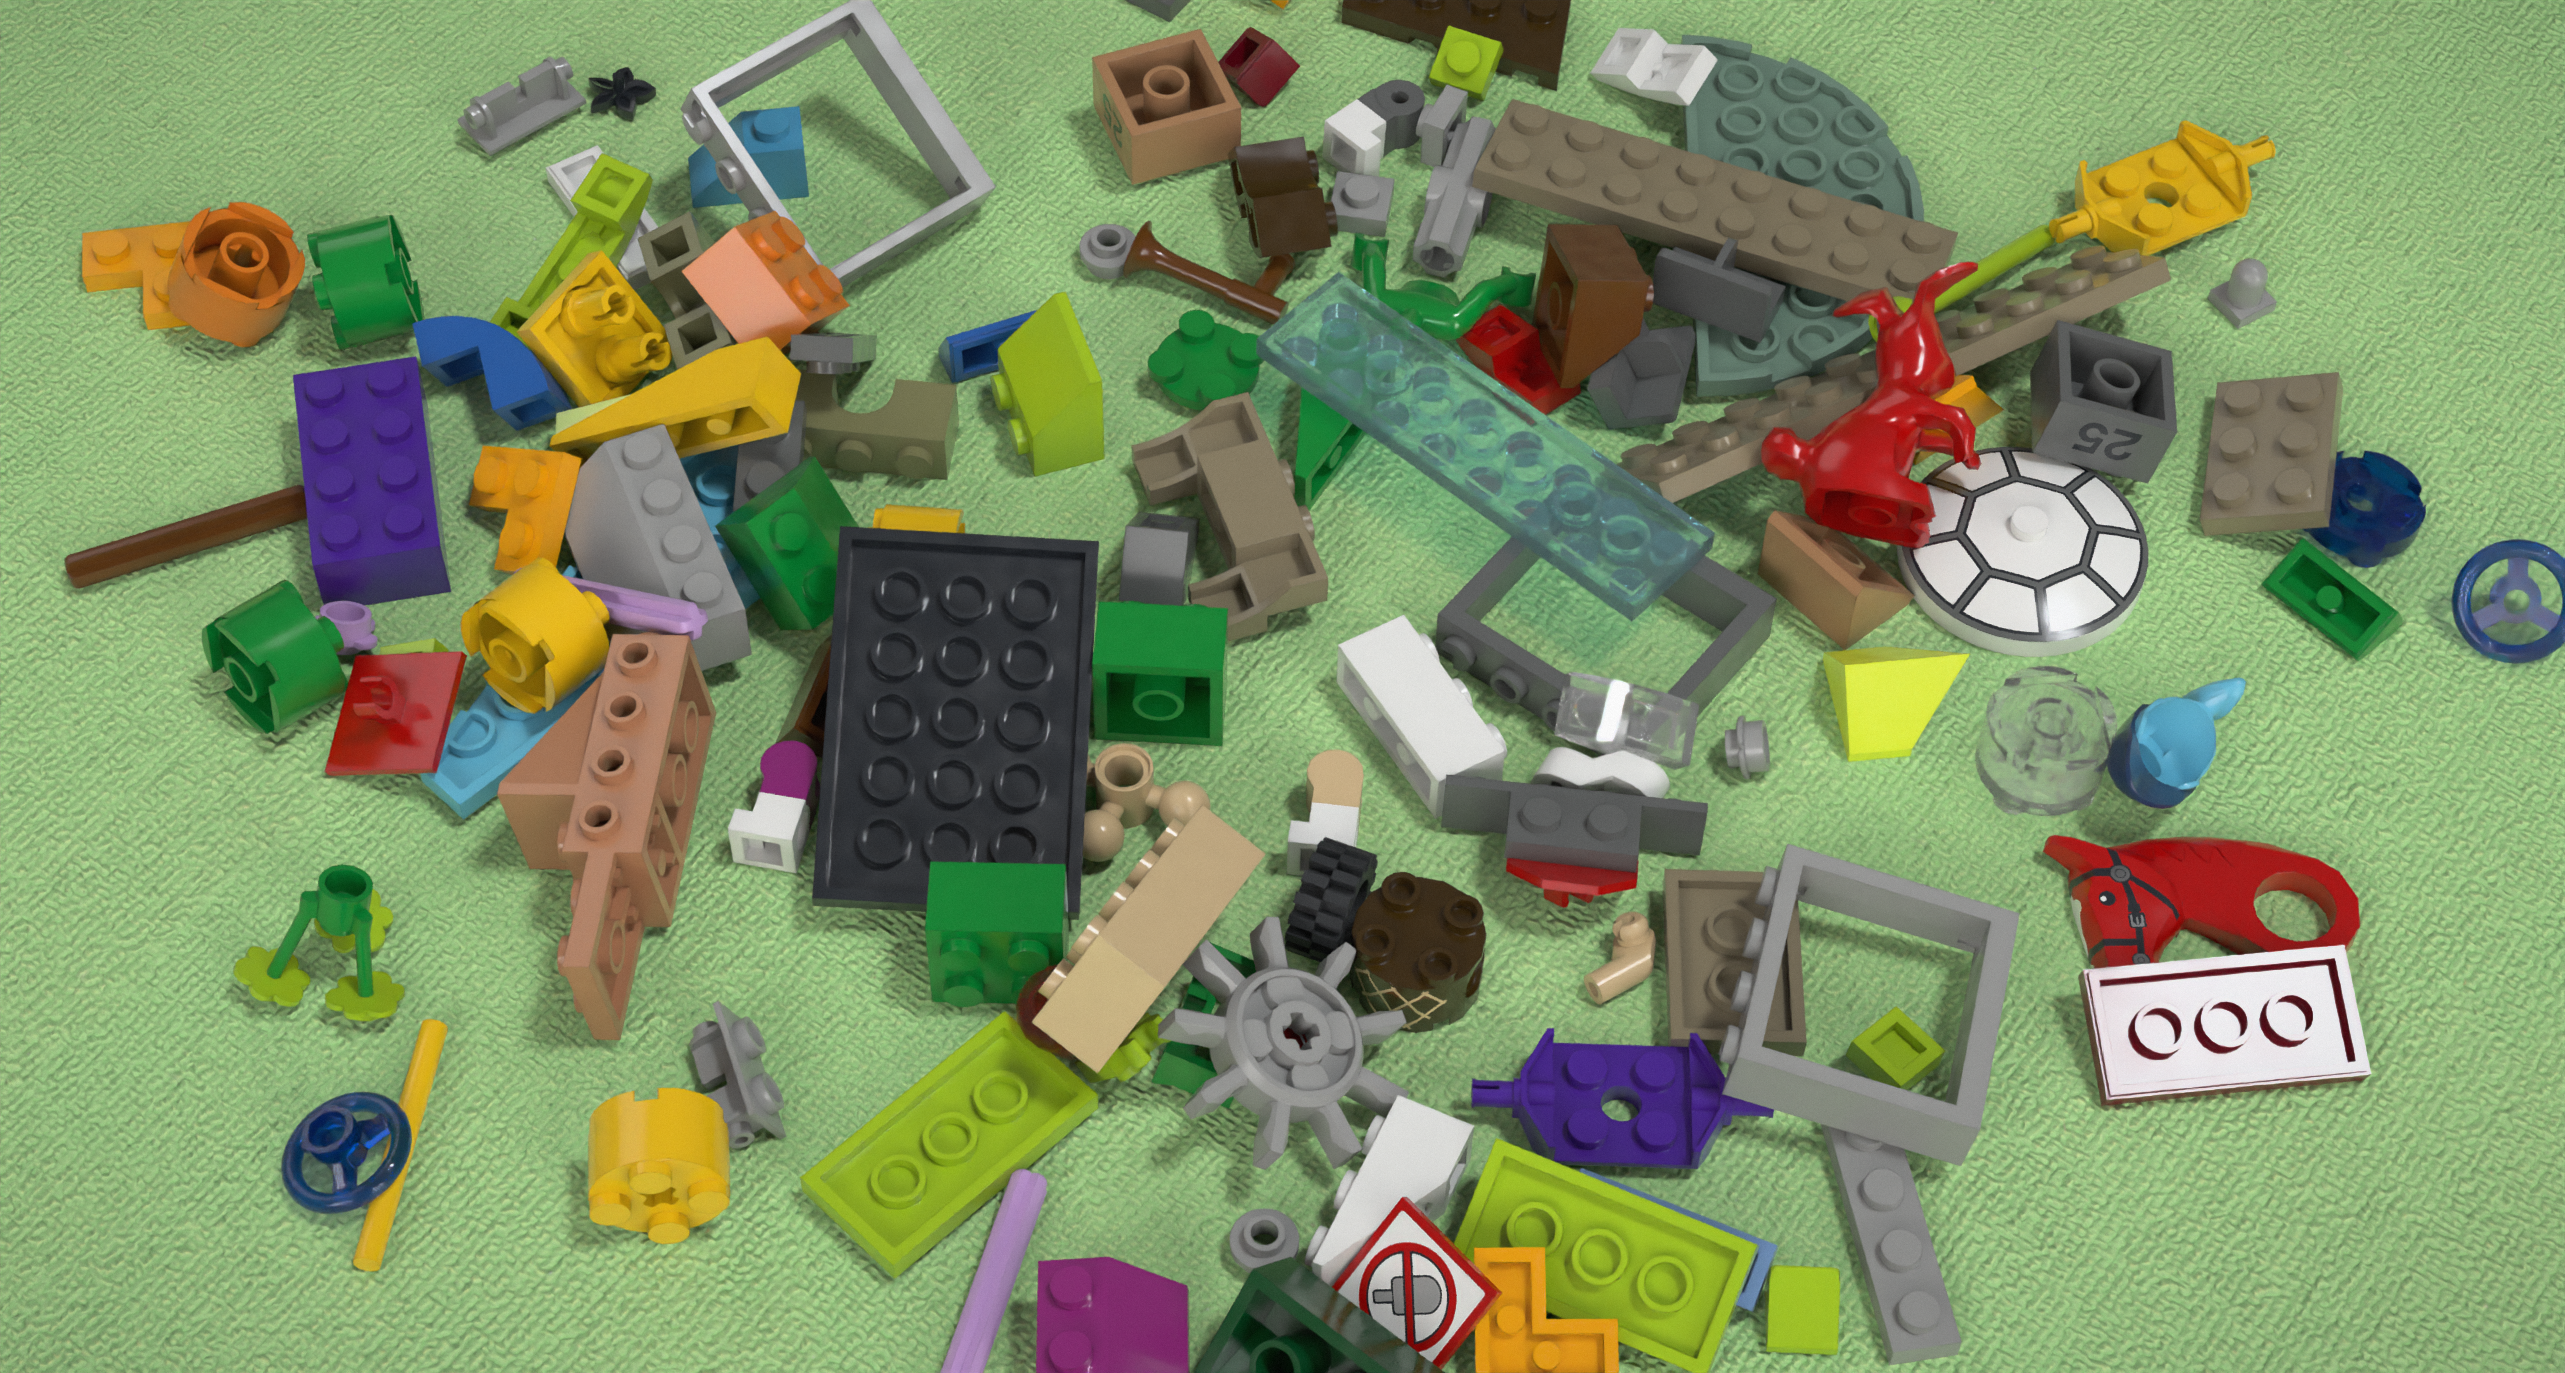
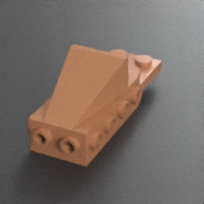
M645 632L639 635L612 634L604 672L499 783L498 798L529 868L570 870L573 876L570 897L573 921L570 934L563 935L559 941L557 965L560 975L567 977L573 991L575 1009L578 1013H583L594 1040H621L645 927H671L716 716V710L689 635H661L654 632Z

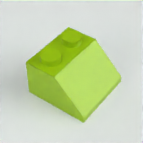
M1066 291L1056 293L997 349L999 374L990 377L991 388L998 410L1008 409L1012 418L1008 420V430L1013 449L1017 456L1026 454L1035 477L1105 459L1102 378Z

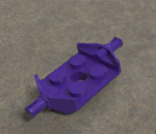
M1547 1028L1522 1068L1520 1078L1513 1077V1081L1476 1080V1078H1472L1471 1108H1512V1118H1519L1532 1150L1537 1155L1562 1165L1698 1169L1708 1157L1723 1125H1731L1732 1116L1773 1118L1774 1109L1722 1094L1726 1078L1697 1033H1690L1688 1047L1553 1043L1554 1028ZM1611 1100H1624L1632 1104L1639 1114L1628 1121H1617L1608 1117L1602 1110V1107Z

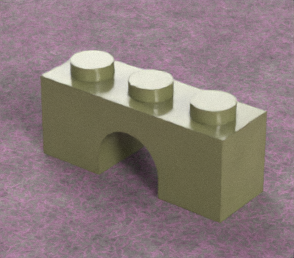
M689 211L637 238L650 281L664 297L675 317V320L665 324L664 328L677 370L716 349L738 344L682 273V270L715 243Z
M798 369L801 377L795 401H804L807 410L803 461L815 456L823 468L843 469L853 473L873 472L903 475L913 479L933 478L948 480L959 427L956 385L896 379L893 394L886 405L870 413H853L839 406L836 374L807 373L806 370Z

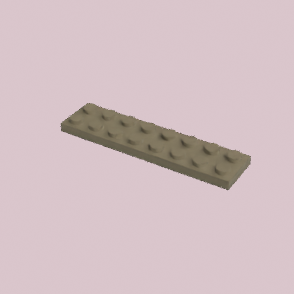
M1515 99L1511 100L1474 169L1472 187L1596 225H1617L1622 233L1671 248L1677 247L1714 261L1726 240L1732 238L1738 240L1734 267L1845 301L1851 300L1862 292L1883 287L1888 288L1892 297L1902 296L1913 299L1918 282L1936 270L1948 266L1958 236V232L1935 226L1929 222L1911 219L1881 210L1872 205L1861 204L1815 188L1771 177L1759 171H1751L1711 159L1702 154L1691 153L1655 142L1649 138L1631 135L1601 126L1592 121L1581 120L1545 109L1539 105L1528 104Z

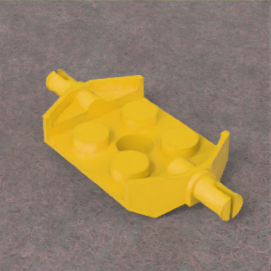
M2184 120L2180 122L2175 139L2089 173L2086 172L2088 163L2085 160L2080 161L2075 179V208L2077 211L2050 220L2049 230L2051 236L2056 238L2055 241L2057 243H2063L2065 240L2086 233L2090 239L2097 238L2113 253L2128 249H2138L2140 255L2149 256L2247 215L2252 199L2248 167L2273 159L2276 153L2275 145L2272 140L2268 142L2269 137L2267 135L2260 136L2258 139L2240 146L2233 145L2229 140ZM2160 198L2166 200L2172 206L2166 207L2159 203H2149L2147 199Z

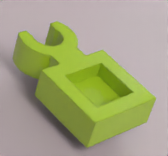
M1147 1012L1141 1017L1098 1073L1080 1059H1077L1074 1063L1090 1083L1116 1077L1120 1082H1123L1147 1065L1152 1058L1150 1052L1159 1045L1168 1043L1171 1040L1158 1038V1024L1163 1019L1159 1014L1150 1016Z

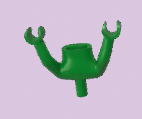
M1355 232L1351 266L1356 270L1362 271L1363 300L1366 314L1372 322L1390 329L1391 338L1399 344L1408 343L1413 337L1439 341L1459 339L1474 326L1487 308L1496 300L1514 307L1531 305L1536 273L1516 274L1511 272L1510 267L1502 266L1501 275L1477 283L1461 301H1459L1457 294L1447 286L1425 280L1409 281L1401 289H1386L1385 266L1389 239L1369 240L1364 238L1363 233Z

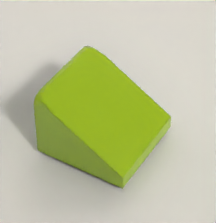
M1788 1265L1771 1266L1764 1288L1766 1352L1837 1355L1840 1305L1839 1269Z

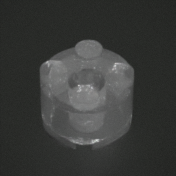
M2035 666L2016 671L2005 679L2004 685L1995 694L1993 692L1987 704L1976 746L1975 763L1981 781L1993 795V801L2001 811L2014 815L2027 813L2038 816H2056L2075 810H2083L2091 805L2095 794L2100 788L2110 757L2109 751L2110 749L2112 750L2117 733V717L2114 707L2102 690L2095 686L2093 692L2085 685L2076 681L2078 674L2065 668Z

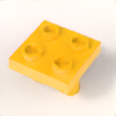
M602 250L588 253L517 331L522 340L578 407L626 396L649 371L663 370L672 360V351L664 326Z

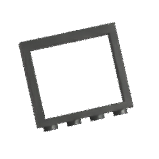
M1571 475L1438 613L1435 647L1440 656L1453 663L1454 669L1471 674L1490 686L1504 701L1522 706L1544 720L1546 725L1555 733L1573 738L1595 752L1598 757L1626 748L1657 763L1770 637L1777 598ZM1561 535H1564L1722 631L1642 721L1634 718L1480 622Z

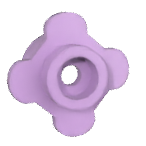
M351 601L330 602L320 608V614L315 616L316 619L322 616L329 618L340 632L344 642V649L336 654L352 655L359 653L361 650H370L377 646L378 638L371 634L375 630V621L371 618L372 613L370 609L362 604Z

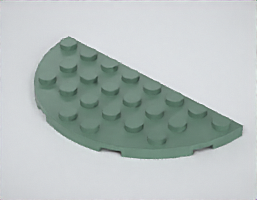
M1682 35V45L1705 46L1718 59L1689 106L1683 105L1685 151L1702 154L1711 159L1751 171H1759L1771 177L1815 188L1831 195L1861 204L1872 205L1881 210L1924 222V206L1920 185L1910 159L1907 155L1901 156L1899 150L1888 137V125L1867 103L1847 87L1825 73L1792 57L1785 64L1769 57L1751 53L1752 44L1717 37ZM1734 267L1785 286L1783 303L1761 343L1693 318V330L1696 334L1694 346L1696 397L1732 396L1774 389L1777 384L1790 378L1815 376L1826 370L1825 364L1830 360L1854 354L1873 339L1868 324L1869 314L1834 317V310L1847 301Z

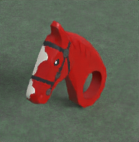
M2053 835L2047 838L2043 852L2069 870L2067 879L2072 911L2091 969L2159 963L2164 949L2184 929L2205 936L2237 955L2339 945H2345L2347 954L2360 928L2358 897L2339 871L2319 859L2268 843L2216 837H2170L2145 839L2105 848L2073 837ZM2289 890L2301 893L2319 905L2326 914L2330 929L2325 935L2309 941H2294L2282 938L2264 926L2257 917L2253 902L2257 897L2270 891Z

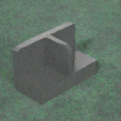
M1728 238L1715 261L1674 247L1673 251L1662 248L1655 260L1653 304L1761 343L1783 303L1785 286L1734 268L1738 240Z
M1643 319L1640 335L1592 372L1587 390L1609 430L1672 423L1677 419L1696 342V334L1692 326L1649 330Z

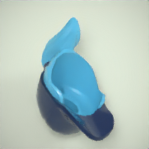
M2243 678L2215 681L2187 693L2182 698H2159L2151 704H2142L2121 725L2109 745L2107 767L2115 786L2130 799L2149 807L2166 809L2180 804L2193 793L2200 784L2202 776L2210 768L2216 754L2214 721L2226 716L2236 706L2244 693L2246 681Z

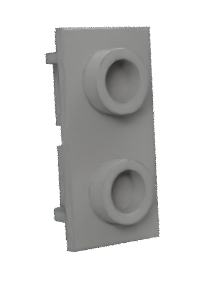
M547 57L540 65L518 76L520 86L515 88L508 81L480 97L475 96L471 98L470 106L463 110L464 116L457 120L458 124L491 156L586 104V99L567 81L573 77V71L568 61L564 57L556 60L552 57Z
M721 1002L713 1003L718 1023L706 1021L698 1024L692 1031L694 1037L691 1039L689 1046L704 1087L709 1090L727 1081L726 1086L707 1095V1097L716 1101L723 1109L724 1122L727 1123L729 1131V1147L742 1148L751 1144L755 1139L754 1132L762 1128H766L780 1140L785 1138L786 1134L778 1112L784 1108V1100L777 1084L764 1070L760 1055L766 1052V1046L759 1029L749 1017L746 1016L741 1019Z

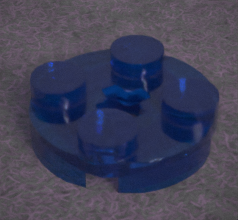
M2339 451L2336 454L2329 527L2302 530L2308 532L2325 548L2347 557L2352 564L2364 568L2375 567L2381 563L2382 558L2393 557L2405 551L2417 538L2426 515V505L2423 507L2419 497L2422 487L2417 477L2406 466L2387 455L2364 451L2362 458H2342L2345 451ZM2365 499L2373 505L2371 511H2362L2353 507L2348 500L2358 504Z

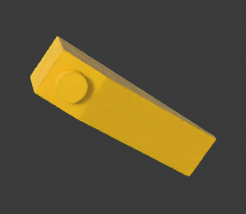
M768 337L716 349L553 435L549 446L554 451L565 452L582 458L581 468L604 442L661 424L665 425L679 459L785 434L789 430L801 373Z

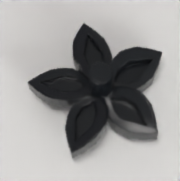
M629 67L618 69L613 73V81L597 77L588 78L590 88L594 92L599 93L591 103V114L615 106L616 111L621 117L633 120L637 109L636 104L647 103L656 96V88L644 80H634V75Z

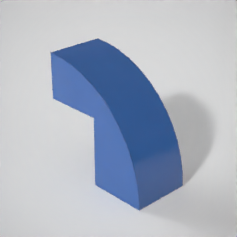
M441 316L412 323L422 366L446 387L484 374L493 411L516 431L556 417V413L572 409L565 390L537 356L518 338L500 326L485 320L464 316Z

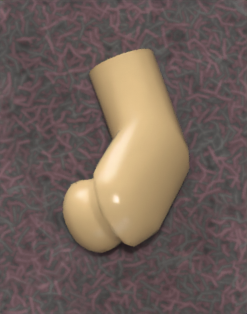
M1627 912L1617 917L1612 926L1613 934L1616 936L1613 940L1612 961L1584 976L1586 989L1597 1004L1601 1005L1641 983L1653 971L1656 947L1655 932L1648 928V920L1641 913Z

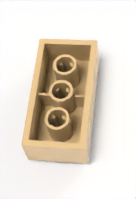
M1201 805L1186 825L1174 818L1152 848L1147 851L1132 870L1125 882L1123 881L1098 913L1099 915L1092 919L1072 945V949L1065 958L1075 966L1063 958L1038 990L1048 1001L1033 1019L1032 1023L1098 1073L1163 991L1266 854L1203 805Z

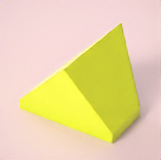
M1886 646L1824 652L1822 660L1848 762L1911 756L1912 748L1970 654Z

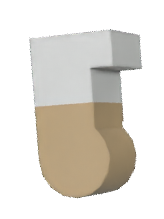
M1339 749L1326 750L1310 760L1307 768L1306 806L1310 813L1309 822L1291 820L1287 849V874L1302 876L1304 871L1309 868V859L1312 853L1316 852L1318 843L1321 840L1323 841L1324 837L1353 847L1357 846L1364 774L1362 764L1351 753Z

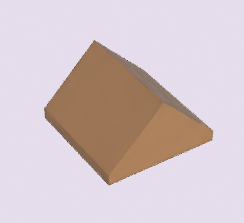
M1774 510L1768 518L1758 575L1844 650L1850 648L1905 608L1915 596L1840 531L1818 525L1810 517Z

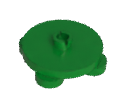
M1190 310L1180 317L1179 329L1168 335L1159 345L1157 351L1149 356L1148 374L1172 401L1187 408L1204 410L1214 400L1247 392L1250 394L1258 382L1260 365L1266 358V343L1257 334L1242 333L1230 326L1215 323L1213 317L1206 311Z

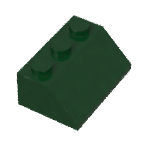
M1292 1257L1253 1268L1194 1373H1445Z

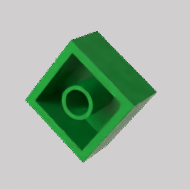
M1130 600L1123 602L1099 601L1092 662L1095 740L1223 746L1227 694L1228 608L1207 607L1201 604L1185 606L1144 604Z
M930 862L925 935L932 1002H947L957 1007H972L980 1003L1016 1004L1017 1006L1029 1009L1041 1008L1046 1004L1048 999L1039 993L1038 990L1063 958L1068 961L1065 958L1069 952L1066 864Z

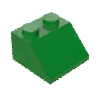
M812 456L715 525L781 631L814 629L833 615L840 526H859L816 457Z

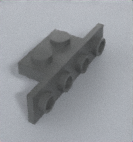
M1446 774L1441 827L1506 834L1504 858L1636 873L1639 849L1700 856L1708 803Z

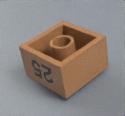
M1201 29L1092 57L1094 108L1132 185L1227 160L1228 153L1234 147L1241 146V106Z

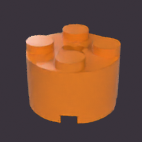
M230 202L228 208L210 211L211 207L200 211L188 224L169 271V307L176 318L187 322L193 328L209 337L231 342L239 347H251L256 345L262 337L273 332L284 319L303 276L305 257L303 250L299 253L292 239L294 232L281 217L258 205L246 202Z

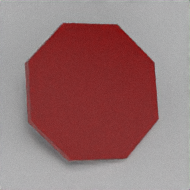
M1507 858L1506 872L1544 889V899L1562 908H1566L1569 904V894L1586 903H1591L1594 895L1599 896L1635 889L1637 886L1639 861L1637 862L1636 873Z

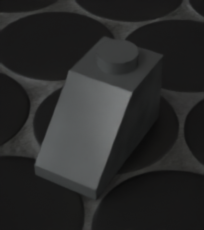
M1138 512L1125 526L1119 601L1130 600L1144 604L1183 606L1188 599V584L1191 581L1200 518Z

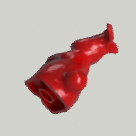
M1967 261L1943 267L1918 282L1912 304L1905 313L1897 306L1887 287L1862 292L1834 310L1833 316L1837 318L1853 314H1869L1876 318L1878 338L1875 365L1878 382L1874 392L1864 403L1823 427L1819 434L1809 440L1799 438L1792 428L1772 427L1763 440L1761 447V461L1766 471L1781 480H1792L1799 484L1804 511L1818 525L1856 537L1909 548H1922L1925 544L1929 543L1931 536L1928 523L1933 522L1932 518L1936 517L1928 486L1909 479L1915 453L1919 451L1944 453L1953 456L1955 463L1962 462L1968 470H1978L1981 466L1980 457L1974 451L1976 428L1965 409L1943 404L1935 400L1951 390L1956 376L1954 365L1944 346L1941 331L1934 314L1935 299L1956 283L1978 271V263Z

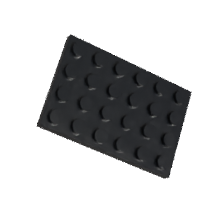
M840 526L812 893L813 906L926 912L930 862L1066 864L1068 920H1079L1099 541Z

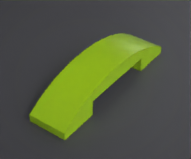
M601 153L570 200L577 213L519 301L517 302L506 297L490 320V323L507 330L527 346L517 331L588 253L602 250L613 265L617 267L635 232L653 182L650 174Z

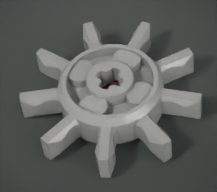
M1266 917L1250 933L1251 950L1256 973L1248 978H1245L1206 939L1182 965L1221 1004L1214 1015L1175 1008L1158 1024V1038L1209 1047L1211 1059L1218 1076L1206 1080L1195 1091L1183 1107L1184 1111L1190 1119H1194L1215 1111L1227 1098L1233 1096L1244 1107L1259 1115L1253 1149V1166L1266 1170L1280 1158L1288 1143L1289 1123L1304 1121L1309 1122L1333 1169L1345 1165L1362 1150V1147L1337 1101L1341 1097L1346 1096L1386 1118L1398 1095L1405 1098L1408 1097L1409 1092L1362 1066L1363 1045L1379 1044L1389 1039L1407 1023L1403 1011H1378L1369 1015L1355 1017L1349 1004L1336 990L1340 981L1349 973L1357 951L1347 942L1329 954L1318 965L1314 975L1303 970L1289 968L1279 917Z

